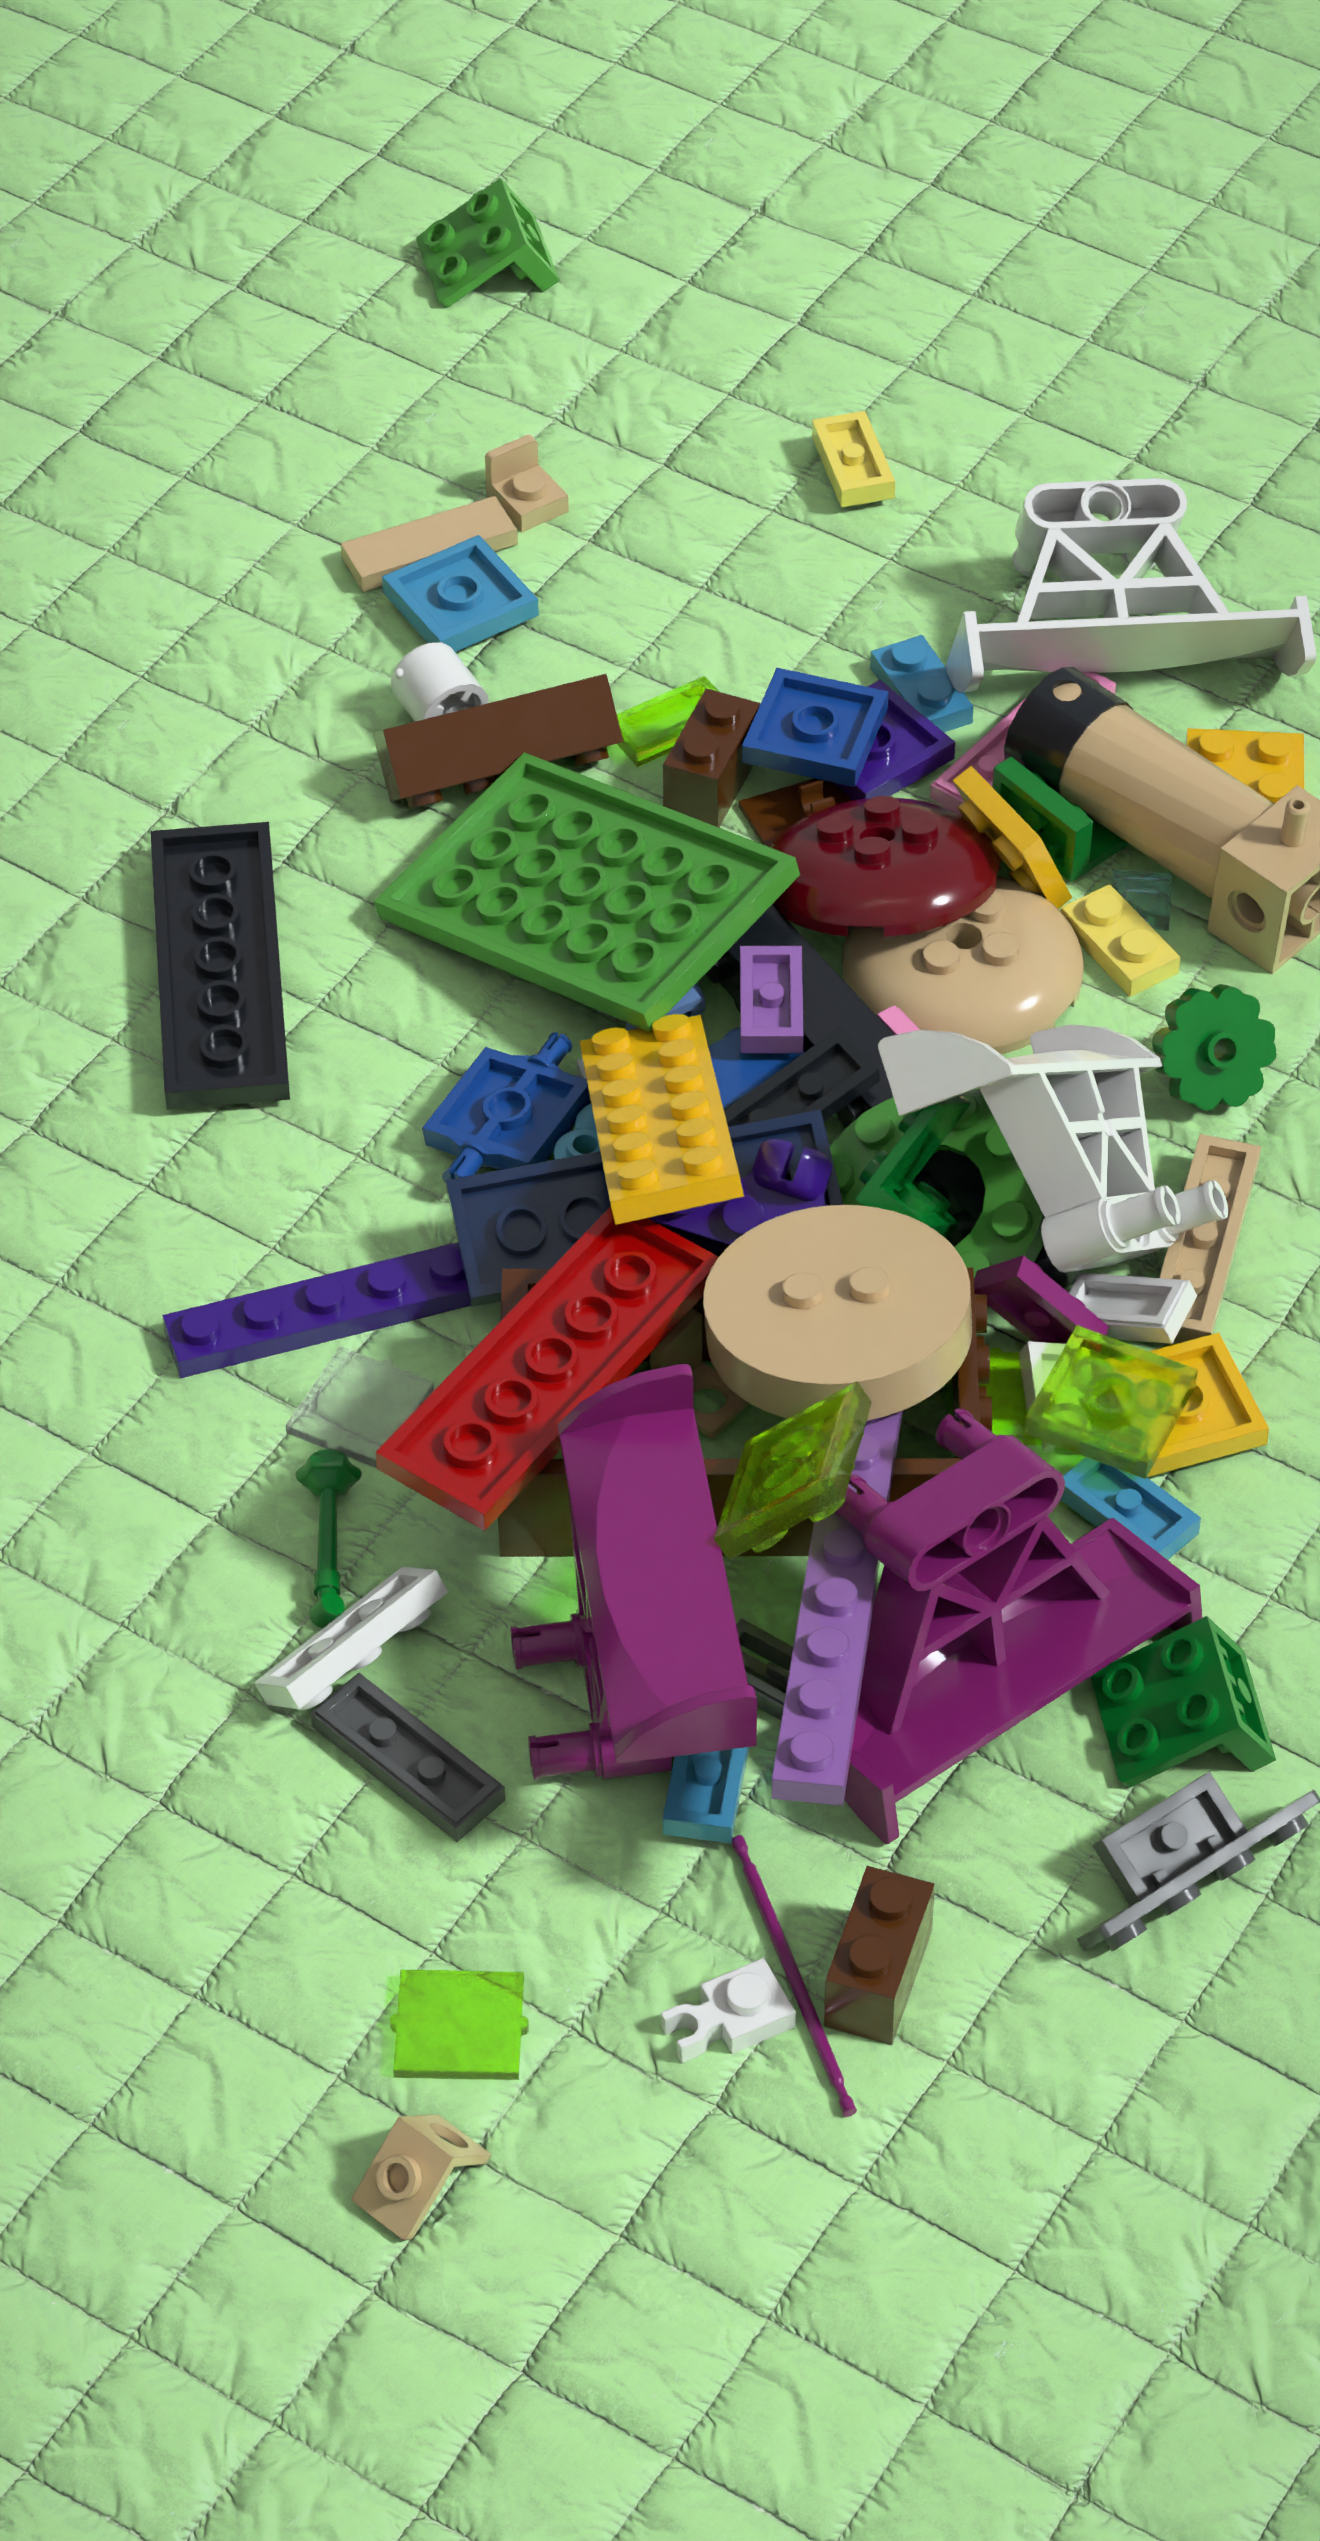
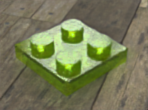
M1077 1325L1025 1416L1024 1434L1146 1479L1196 1387L1198 1369Z

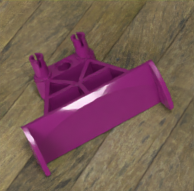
M678 1364L640 1372L607 1385L583 1400L558 1424L568 1485L578 1609L576 1613L570 1614V1621L522 1627L510 1626L511 1644L515 1669L574 1660L576 1667L582 1666L592 1723H589V1730L539 1737L535 1735L528 1736L533 1780L541 1779V1777L594 1771L595 1777H602L603 1780L672 1771L671 1757L757 1746V1698L754 1687L748 1685L736 1627L694 1414L692 1370L688 1364Z
M965 1409L954 1410L955 1417L964 1423V1426L948 1414L939 1424L936 1433L938 1444L960 1458L959 1462L894 1502H888L859 1475L847 1476L848 1483L857 1492L840 1480L833 1488L829 1497L830 1509L838 1516H842L863 1534L867 1551L884 1564L873 1604L844 1800L857 1817L886 1845L899 1838L896 1802L1167 1626L1175 1632L1202 1618L1200 1585L1113 1517L1070 1544L1047 1516L1055 1509L1063 1495L1065 1487L1063 1474L1014 1436H996L974 1419L973 1415Z

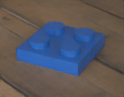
M776 668L743 742L742 763L855 787L888 710L889 691Z

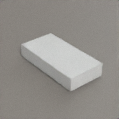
M1079 1273L1069 1291V1294L1081 1300L1087 1309L1109 1326L1106 1339L1172 1344L1197 1297L1189 1280Z

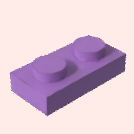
M740 946L741 1053H803L802 946Z

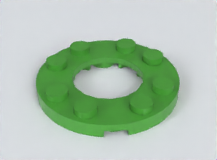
M982 1094L963 1096L971 1105L934 1152L950 1150L965 1156L981 1172L985 1186L983 1211L971 1233L954 1247L962 1257L966 1268H973L974 1278L977 1270L1022 1255L1035 1262L1044 1245L1041 1225L1045 1217ZM894 1097L861 1114L830 1146L843 1205L862 1206L855 1200L856 1196L865 1186L859 1180L860 1175L876 1154L883 1149L890 1153L904 1134L898 1129V1126L905 1115L899 1116Z

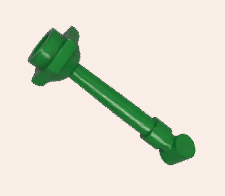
M324 1449L313 1453L305 1465L298 1469L295 1474L296 1479L312 1494L320 1496L317 1571L314 1573V1595L317 1597V1601L309 1609L310 1620L320 1628L326 1627L340 1616L345 1609L344 1601L339 1596L341 1575L337 1571V1497L348 1493L362 1475L361 1470L353 1465L343 1452L333 1449Z

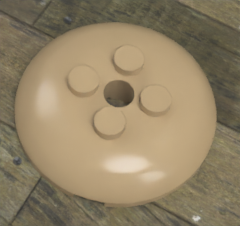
M996 876V889L984 904L954 922L927 931L884 937L883 926H851L842 952L843 980L876 1016L878 1013L895 1005L920 1030L957 1032L988 1044L1000 1054L1009 1053L1030 1045V1037L1037 1031L1055 1028V1021L1070 1005H1075L1083 980L1084 964L1081 946L1067 918L1054 904L1039 893L1026 889L1017 882L1001 876Z

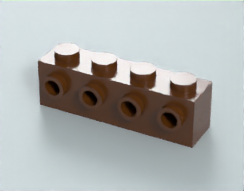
M607 674L372 733L389 800L394 801L406 798L409 809L442 801L441 789L462 783L465 794L488 789L497 780L496 774L504 773L524 752L551 763V760L573 755L575 766L609 758L607 746L624 742Z

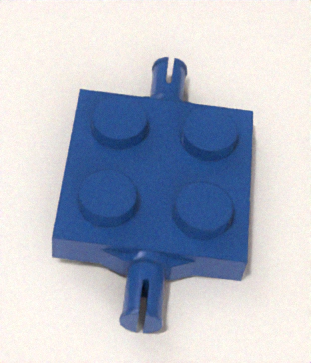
M558 1032L551 1033L538 1053L532 1056L510 1055L488 1047L482 1050L422 1127L426 1146L457 1156L450 1167L442 1174L445 1183L446 1180L475 1175L479 1168L485 1166L503 1170L545 1162L554 1152L558 1139L571 1130L578 1113L591 1103L587 1079L566 1073L558 1067L564 1057L572 1050V1043L565 1035L560 1034L558 1038Z

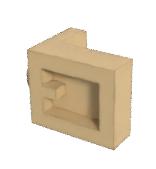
M528 434L486 453V496L488 498L496 496L513 524L521 533L569 512L568 494L539 465L538 442L532 435Z

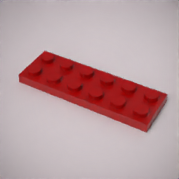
M610 1206L375 1452L377 1469L486 1531L561 1450L558 1424L583 1400L607 1385L629 1377L704 1296L706 1280L719 1256L648 1218L615 1225Z

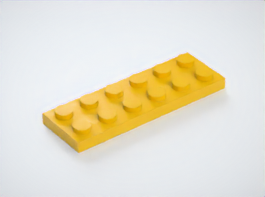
M683 1014L667 1015L656 1020L652 1024L653 1029L650 1032L641 1028L627 1031L624 1028L615 1027L601 1030L594 1034L591 1039L579 1041L615 1225L744 1197L701 1015L691 1017Z

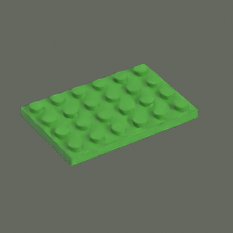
M524 752L373 902L379 918L650 1032L653 1029L652 1024L661 1017H664L800 876L796 858Z

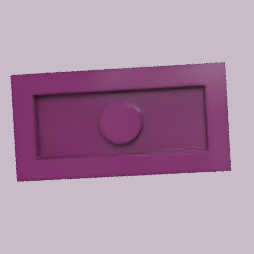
M1024 1255L977 1270L974 1278V1294H986L987 1305L1030 1341L1088 1345L1089 1351L1103 1347L1109 1326L1087 1309L1081 1300L1069 1294L1045 1274L1039 1265L1030 1261Z

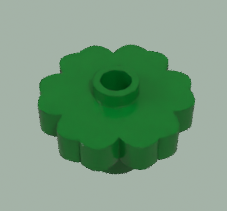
M1219 984L1210 992L1189 988L1180 996V999H1175L1165 1008V1019L1168 1027L1158 1030L1153 1035L1152 1046L1162 1063V1067L1156 1068L1155 1071L1171 1077L1169 1092L1173 1098L1185 1101L1194 1108L1210 1111L1219 1102L1228 1106L1239 1107L1248 1100L1249 1096L1255 1095L1262 1089L1264 1079L1260 1068L1272 1064L1276 1059L1277 1053L1274 1043L1275 1027L1270 1021L1258 1018L1260 1004L1256 997L1244 994L1236 987Z

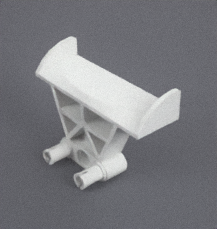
M1151 478L1044 483L1035 486L1028 492L1015 527V536L1018 542L1012 559L1015 569L1019 573L1030 577L1032 567L1036 564L1017 622L977 624L976 611H965L946 663V670L953 687L959 693L977 690L983 679L984 671L989 670L1054 672L1061 667H1074L1082 673L1154 670L1224 659L1272 657L1279 670L1286 676H1301L1307 674L1316 662V648L1307 596H1295L1288 610L1229 612L1177 534L1187 509V498L1181 487L1168 479ZM1092 514H1102L1110 521H1101ZM1123 553L1122 557L1128 567L1121 577L1116 579L1089 554ZM1155 565H1157L1164 576L1143 578L1147 571L1151 570ZM1047 568L1063 582L1042 583ZM1180 612H1188V613H1189V614H1181V615H1160V616L1129 617V615H1138V614H1159V613H1180ZM1104 614V618L1029 622L1031 619L1095 617Z
M1065 1025L1033 1033L1030 1037V1043L1034 1054L1008 1059L988 1044L957 1032L916 1030L888 1036L879 1041L878 1049L899 1116L910 1114L956 1096L983 1095L1045 1217L1041 1225L1043 1244L1049 1259L1059 1271L1071 1272L1117 1265L1170 1247L1178 1239L1181 1232L1215 1220L1227 1218L1228 1205L1222 1188L1215 1180L1205 1182L1204 1185L1177 1194H1173L1172 1190L1166 1185L1155 1189L1140 1074L1162 1067L1160 1057L1134 1038L1105 1027Z

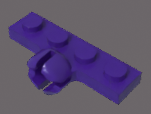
M767 1139L759 1146L752 1171L745 1178H740L744 1197L649 1217L648 1219L731 1245L747 1231L775 1217L807 1208L827 1206L825 1192L833 1171L832 1164L826 1155L805 1146L793 1182L787 1181L785 1179L795 1145H792L793 1142L783 1139Z

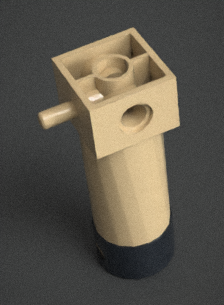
M1061 667L1047 675L1031 691L1018 709L1008 729L1004 744L1005 760L1013 757L1030 772L1040 775L1049 787L1071 804L1079 806L1087 816L1210 898L1212 903L1207 927L1210 933L1271 974L1276 972L1320 934V800L1297 785L1275 804L1135 712L1126 701L1074 667Z

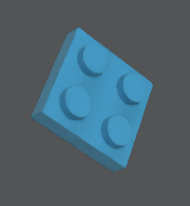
M480 535L382 576L383 594L426 642L446 644L454 652L539 616L538 598Z

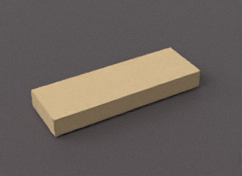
M492 496L340 543L341 558L362 592L382 587V576L477 535H480L495 552L517 545L518 534L517 528L496 496Z

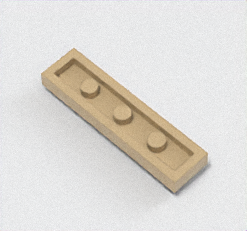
M1204 1134L1199 1135L1184 1191L1204 1185L1205 1182L1215 1180L1222 1188L1226 1197L1228 1216L1226 1219L1215 1220L1179 1233L1178 1239L1167 1249L1159 1278L1189 1280L1197 1294L1173 1342L1181 1343L1211 1335L1214 1332L1259 1166L1261 1146Z

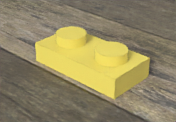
M866 411L812 420V439L841 508L895 498V479Z
M1110 884L1061 907V912L1074 929L1080 946L1129 997L1179 974L1180 956Z

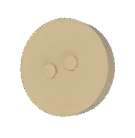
M829 1205L793 1211L768 1220L747 1231L725 1249L711 1268L704 1288L703 1306L709 1357L719 1377L733 1392L750 1404L766 1412L797 1421L824 1424L854 1423L882 1418L901 1412L927 1399L941 1389L961 1367L971 1345L972 1311L970 1279L962 1257L954 1246L933 1228L912 1217L886 1209L860 1205Z

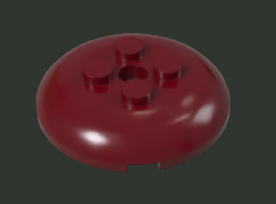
M877 796L870 799L848 801L820 809L805 816L785 829L769 846L795 857L800 876L781 894L773 905L788 921L807 929L832 935L848 936L849 926H883L884 937L918 933L954 922L984 904L996 889V876L998 870H1000L999 855L991 844L992 840L985 832L979 833L961 814L946 807L926 801L890 796Z

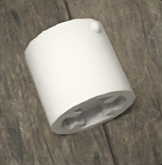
M427 643L412 650L395 667L391 678V691L414 722L489 703L488 695L454 650L443 643Z

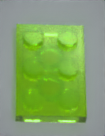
M857 1381L745 1442L714 1536V1540L729 1560L751 1548L755 1552H762L779 1542L792 1526L807 1518L812 1522L823 1520L838 1510L844 1503L872 1401Z

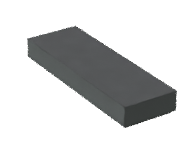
M357 1673L310 1713L311 1724L316 1731L456 1842L461 1840L505 1801V1786L361 1673Z

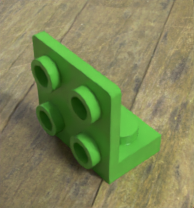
M501 178L484 190L475 193L467 202L443 219L432 223L416 239L437 299L445 308L454 304L508 265L518 278L523 280L529 277L542 292L560 281L535 215Z

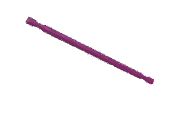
M737 1835L732 1838L731 1844L735 1853L741 1859L743 1873L830 2084L836 2089L843 2115L845 2117L853 2116L857 2112L853 2099L845 2089L843 2075L756 1865L751 1862L748 1855L746 1841L742 1835Z

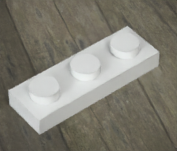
M401 1567L261 1676L254 1684L267 1705L297 1710L312 1708L331 1694V1684L346 1672L361 1669L377 1659L382 1653L380 1646L397 1632L408 1631L424 1622L431 1614L429 1607L447 1594L448 1590L436 1570Z

